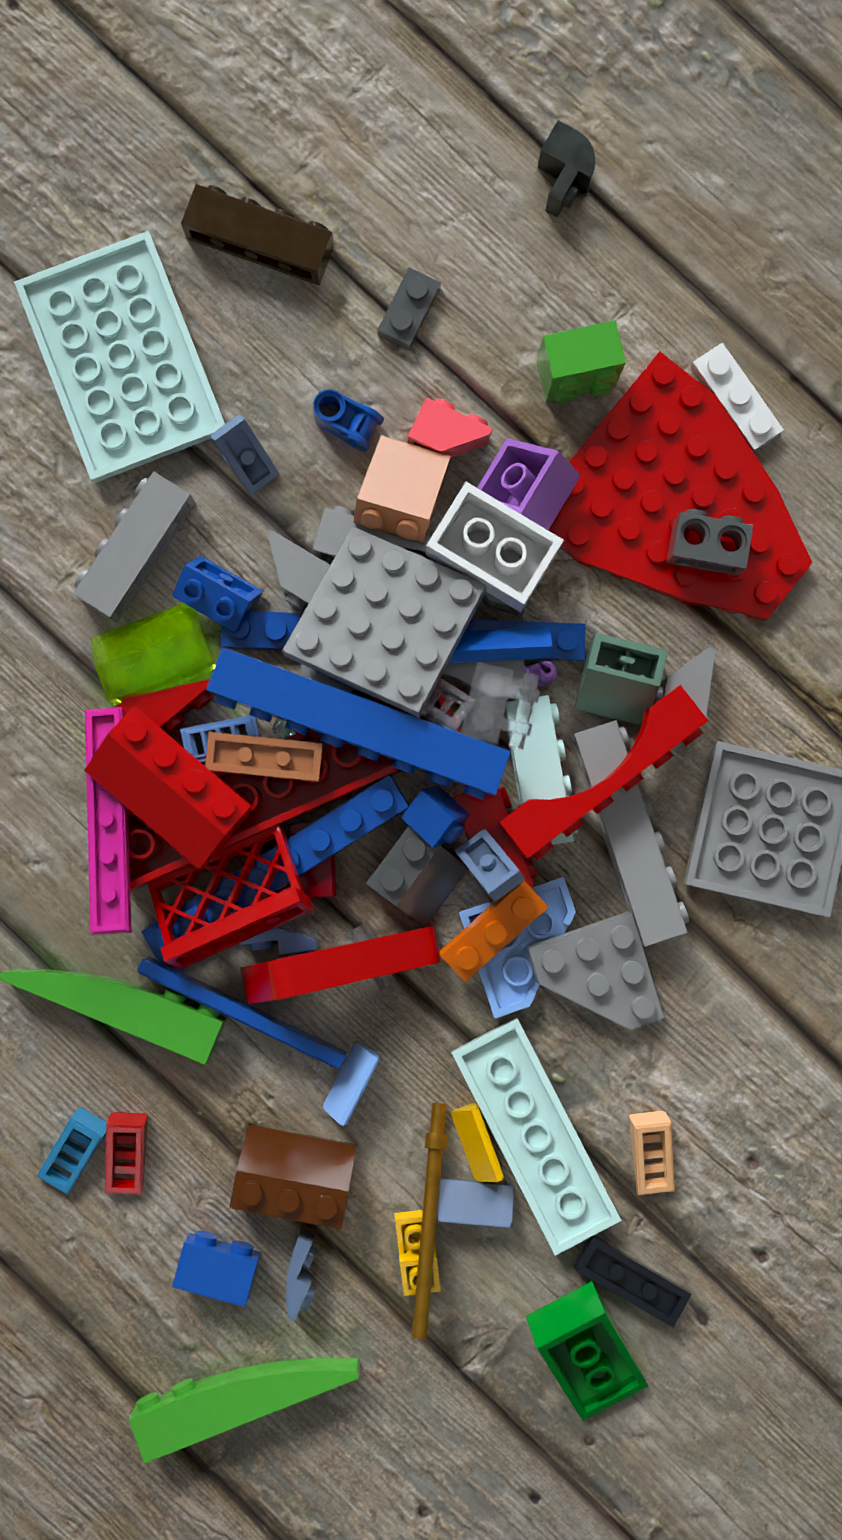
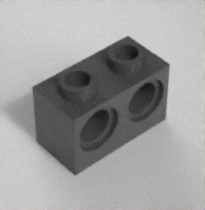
M687 509L685 513L680 512L673 521L666 563L739 576L747 567L754 525L745 524L742 518L736 516H722L721 519L707 517L705 511L697 509ZM684 531H695L699 535L700 544H689L684 538ZM721 537H730L736 544V550L734 552L726 551L721 546Z

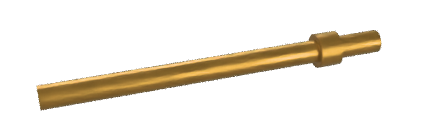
M432 1103L430 1131L425 1134L424 1148H428L412 1327V1338L426 1340L428 1332L443 1150H447L448 1135L444 1134L447 1104Z

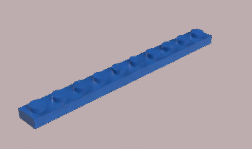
M247 611L237 630L232 631L222 625L221 647L226 649L282 651L303 613ZM471 619L465 630L550 627L553 658L525 660L579 662L585 660V623Z

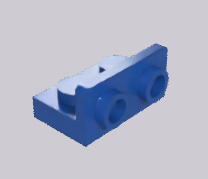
M199 556L184 566L172 596L224 627L235 631L239 628L245 613L259 602L263 590L205 557Z

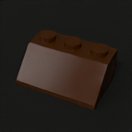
M249 1124L236 1170L229 1208L342 1229L357 1144Z

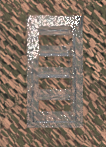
M440 678L421 716L445 728L456 731L475 705L476 700ZM441 695L446 697L447 699L440 709L434 707ZM454 702L461 704L453 717L446 714Z

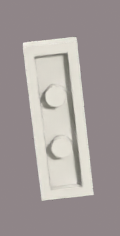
M723 342L691 364L690 367L703 386L717 396L753 452L784 431Z

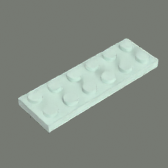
M516 1017L451 1051L554 1255L620 1222L621 1219L518 1018Z

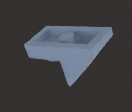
M240 414L210 435L221 451L220 455L250 495L280 475L248 423Z
M485 828L455 850L485 893L494 902L525 880L520 870Z

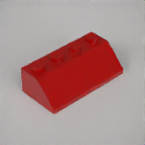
M135 706L106 735L84 770L85 773L199 871L251 813L250 804Z

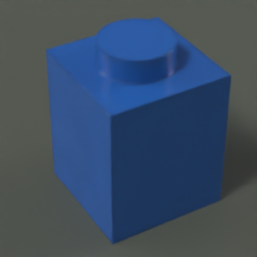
M437 785L422 789L401 818L433 848L444 843H454L464 832L465 828L462 824L470 814Z

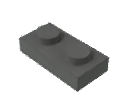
M409 267L377 330L378 336L410 350L441 289V282Z

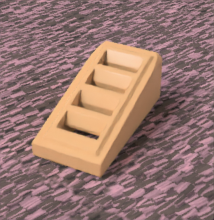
M664 1111L630 1114V1135L637 1194L647 1195L674 1192L672 1127L669 1117ZM646 1143H661V1146L643 1148V1144ZM662 1158V1161L644 1163V1159ZM664 1172V1177L645 1179V1174Z

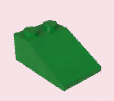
M592 1281L526 1316L538 1352L582 1421L648 1387L643 1373Z

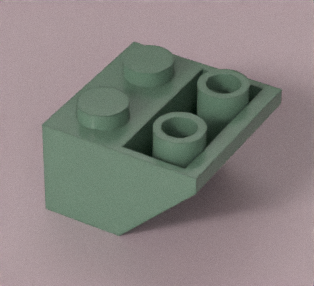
M595 633L590 639L573 709L641 726L644 712L653 705L658 693L668 650Z

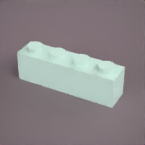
M549 695L505 702L503 711L519 805L521 806L529 799H555L572 796L569 776L562 775L560 763L561 761H566L564 743L562 739L556 740L554 728L555 725L560 724L557 704H550ZM578 830L568 837L562 832L551 842L553 845L573 842V834L578 833Z

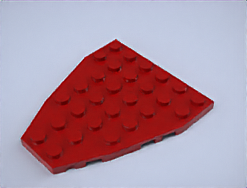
M660 351L569 461L581 476L548 530L563 539L560 549L579 564L599 568L612 573L611 576L631 580L644 585L643 588L686 604L709 606L731 614H745L749 618L762 621L770 617L813 563L777 487L717 396ZM687 509H697L705 511L707 517L721 519L722 516H736L744 520L743 523L754 525L746 569L739 576L666 563L673 521L680 512L685 513ZM684 531V538L689 544H700L699 535L695 531ZM724 536L720 538L721 546L726 551L734 552L736 550V544L730 537Z

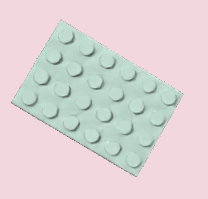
M149 230L14 282L90 480L94 484L209 440L212 433L225 425Z

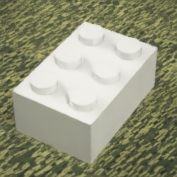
M465 482L427 543L426 556L445 567L486 584L487 593L521 613L558 553L563 539L468 482Z

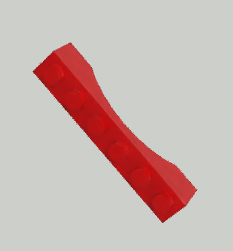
M679 685L644 712L640 731L631 750L621 764L604 780L588 790L572 796L555 799H529L499 821L498 825L524 859H528L533 855L538 860L555 847L551 840L563 832L568 837L582 827L584 822L581 820V817L591 810L597 815L612 804L614 800L610 795L621 787L627 792L644 779L641 775L644 769L651 764L655 769L659 768L674 756L670 751L681 741L686 747L703 734L700 727L708 719L685 689Z

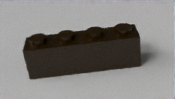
M195 185L181 221L185 237L188 240L320 286L334 248L332 231H329L325 225L316 221L303 222L295 219L291 213L282 209H276L275 211L266 209L251 198L242 197L238 199L232 197L223 189L213 185L208 187Z

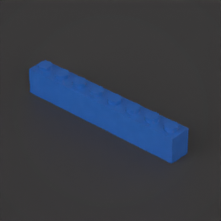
M224 647L221 649L206 689L211 695L215 696L213 702L233 710H235L237 704L251 709L249 715L270 723L272 717L286 721L284 728L305 736L308 730L322 734L320 741L342 749L343 743L358 747L357 755L373 761H378L379 755L394 760L392 767L413 774L416 768L429 773L427 780L445 787H449L451 782L465 786L463 793L481 800H485L486 795L493 797L496 795L511 751Z

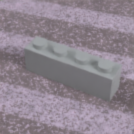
M154 471L148 479L144 478L138 484L134 493L135 500L129 509L124 508L119 513L114 524L116 529L109 539L105 538L101 541L94 554L96 557L89 570L84 569L75 581L74 586L76 590L73 594L116 623L119 622L196 504L188 492Z

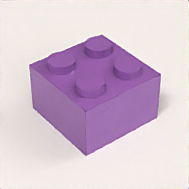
M507 438L477 488L544 529L549 530L581 475L559 451Z

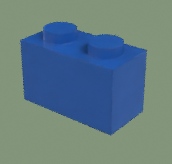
M196 1231V1234L189 1233L182 1247L172 1287L245 1307L251 1292L261 1252L253 1250L254 1246L244 1241L235 1240L232 1241V1244L217 1240V1235L207 1231Z

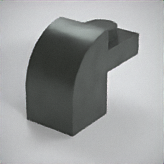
M557 120L540 150L537 167L558 178L548 195L545 210L556 217L559 216L564 206L571 207L579 190L586 194L588 193L596 163L594 149L590 141L581 132Z

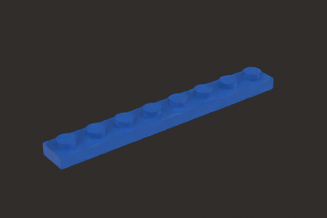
M392 775L383 778L287 839L299 877L408 809L410 805ZM278 845L260 857L272 862L279 848ZM282 860L280 866L285 867V866H284V863H283V860ZM256 861L247 881L261 886L269 866ZM242 868L234 872L232 875L239 877ZM277 870L269 890L276 892L290 883L288 875ZM229 878L220 881L214 896L227 901L236 881ZM244 885L235 905L241 908L252 905L258 891ZM198 895L185 903L181 911L194 916L203 896ZM211 900L202 920L207 923L217 921L225 906ZM178 915L172 928L175 939L186 934L192 920ZM157 921L141 931L158 962L163 963L164 960L160 948L165 945Z

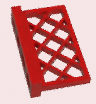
M279 824L216 852L200 871L190 864L148 883L165 945L160 948L165 963L179 969L190 966L314 910L310 897L304 893L284 829ZM276 838L279 848L272 862L258 857L264 843ZM240 854L247 857V860L239 877L225 872L231 858ZM282 860H283V863H284V866H285V867L280 866ZM256 861L269 866L261 886L247 881ZM207 869L215 873L206 892L192 887L198 874ZM277 870L286 873L291 884L290 888L279 893L269 890ZM223 876L236 881L227 901L214 896ZM176 884L182 888L173 907L164 903L161 890ZM244 885L257 890L258 892L252 905L246 908L235 905ZM190 891L203 896L194 916L181 911ZM211 900L224 905L225 907L217 921L207 923L202 920ZM178 915L192 920L186 934L175 939L172 928Z

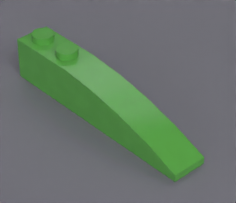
M9 969L0 972V980L204 1065L211 1059L227 1018L219 1015L220 1012L201 1003L198 1007L186 1002L187 996L170 988H166L165 992L126 980L90 973L51 969Z
M309 1358L242 1367L206 1377L196 1382L190 1378L177 1383L172 1387L171 1392L161 1396L154 1392L139 1399L128 1421L145 1464L357 1380L360 1376L361 1365L358 1358Z

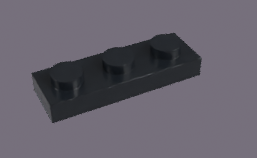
M595 1235L588 1239L574 1264L575 1271L673 1328L692 1295L688 1289Z

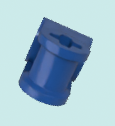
M323 390L314 398V420L317 426L340 438L349 446L359 451L367 452L370 447L368 441L377 425H382L384 421L383 416L371 407L358 403L336 390ZM327 404H332L339 409V412L333 417H326L321 414L320 409Z

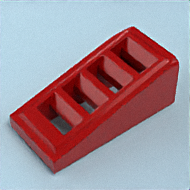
M112 1112L106 1123L105 1194L142 1195L147 1141V1114ZM117 1143L136 1144V1148L116 1146ZM116 1159H133L135 1163H116L115 1161ZM115 1173L135 1174V1179L114 1178Z

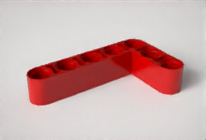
M429 926L241 967L240 970L247 1004L293 997L442 962L439 953L435 927Z

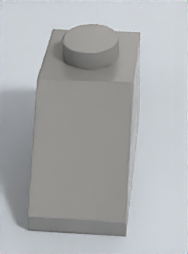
M271 530L268 539L280 587L283 593L287 595L284 600L293 607L303 611L311 601L330 564Z
M708 647L663 680L653 704L681 685L705 717H707L716 648Z

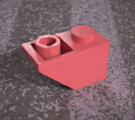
M426 397L408 434V444L446 454L452 458L488 445L493 428L487 426L488 422L478 415L469 414L466 416L455 411V407L443 399L433 401Z

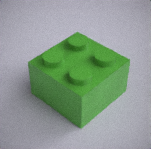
M616 320L544 335L537 358L546 402L556 400L557 404L572 402L577 399L578 395L591 393V396H602L610 393L613 390L612 388L616 387L626 364Z

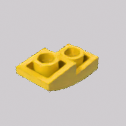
M423 1210L395 1213L404 1296L415 1295ZM436 1243L431 1293L441 1292Z

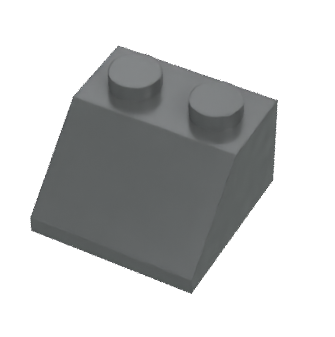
M408 826L366 884L426 927L467 872L468 868L440 845L432 848L415 830Z

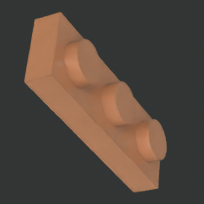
M209 732L205 767L215 772L320 782L323 743Z

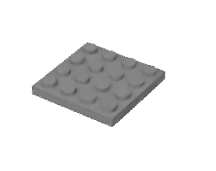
M352 526L283 648V654L291 660L419 718L486 592V584Z
M720 741L714 742L683 884L830 918L842 864V770Z

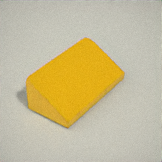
M474 1102L453 1110L451 1116L474 1179L478 1182L502 1181L504 1177L478 1104Z

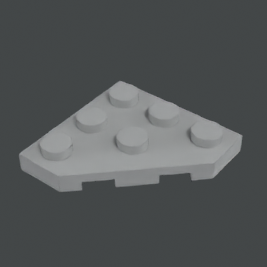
M625 912L525 947L536 982L629 1030L664 1018L636 923L631 912Z

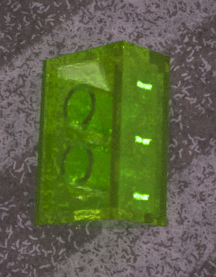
M184 603L90 638L95 668L107 701L116 706L127 697L164 689L212 671L216 665V659L198 611Z

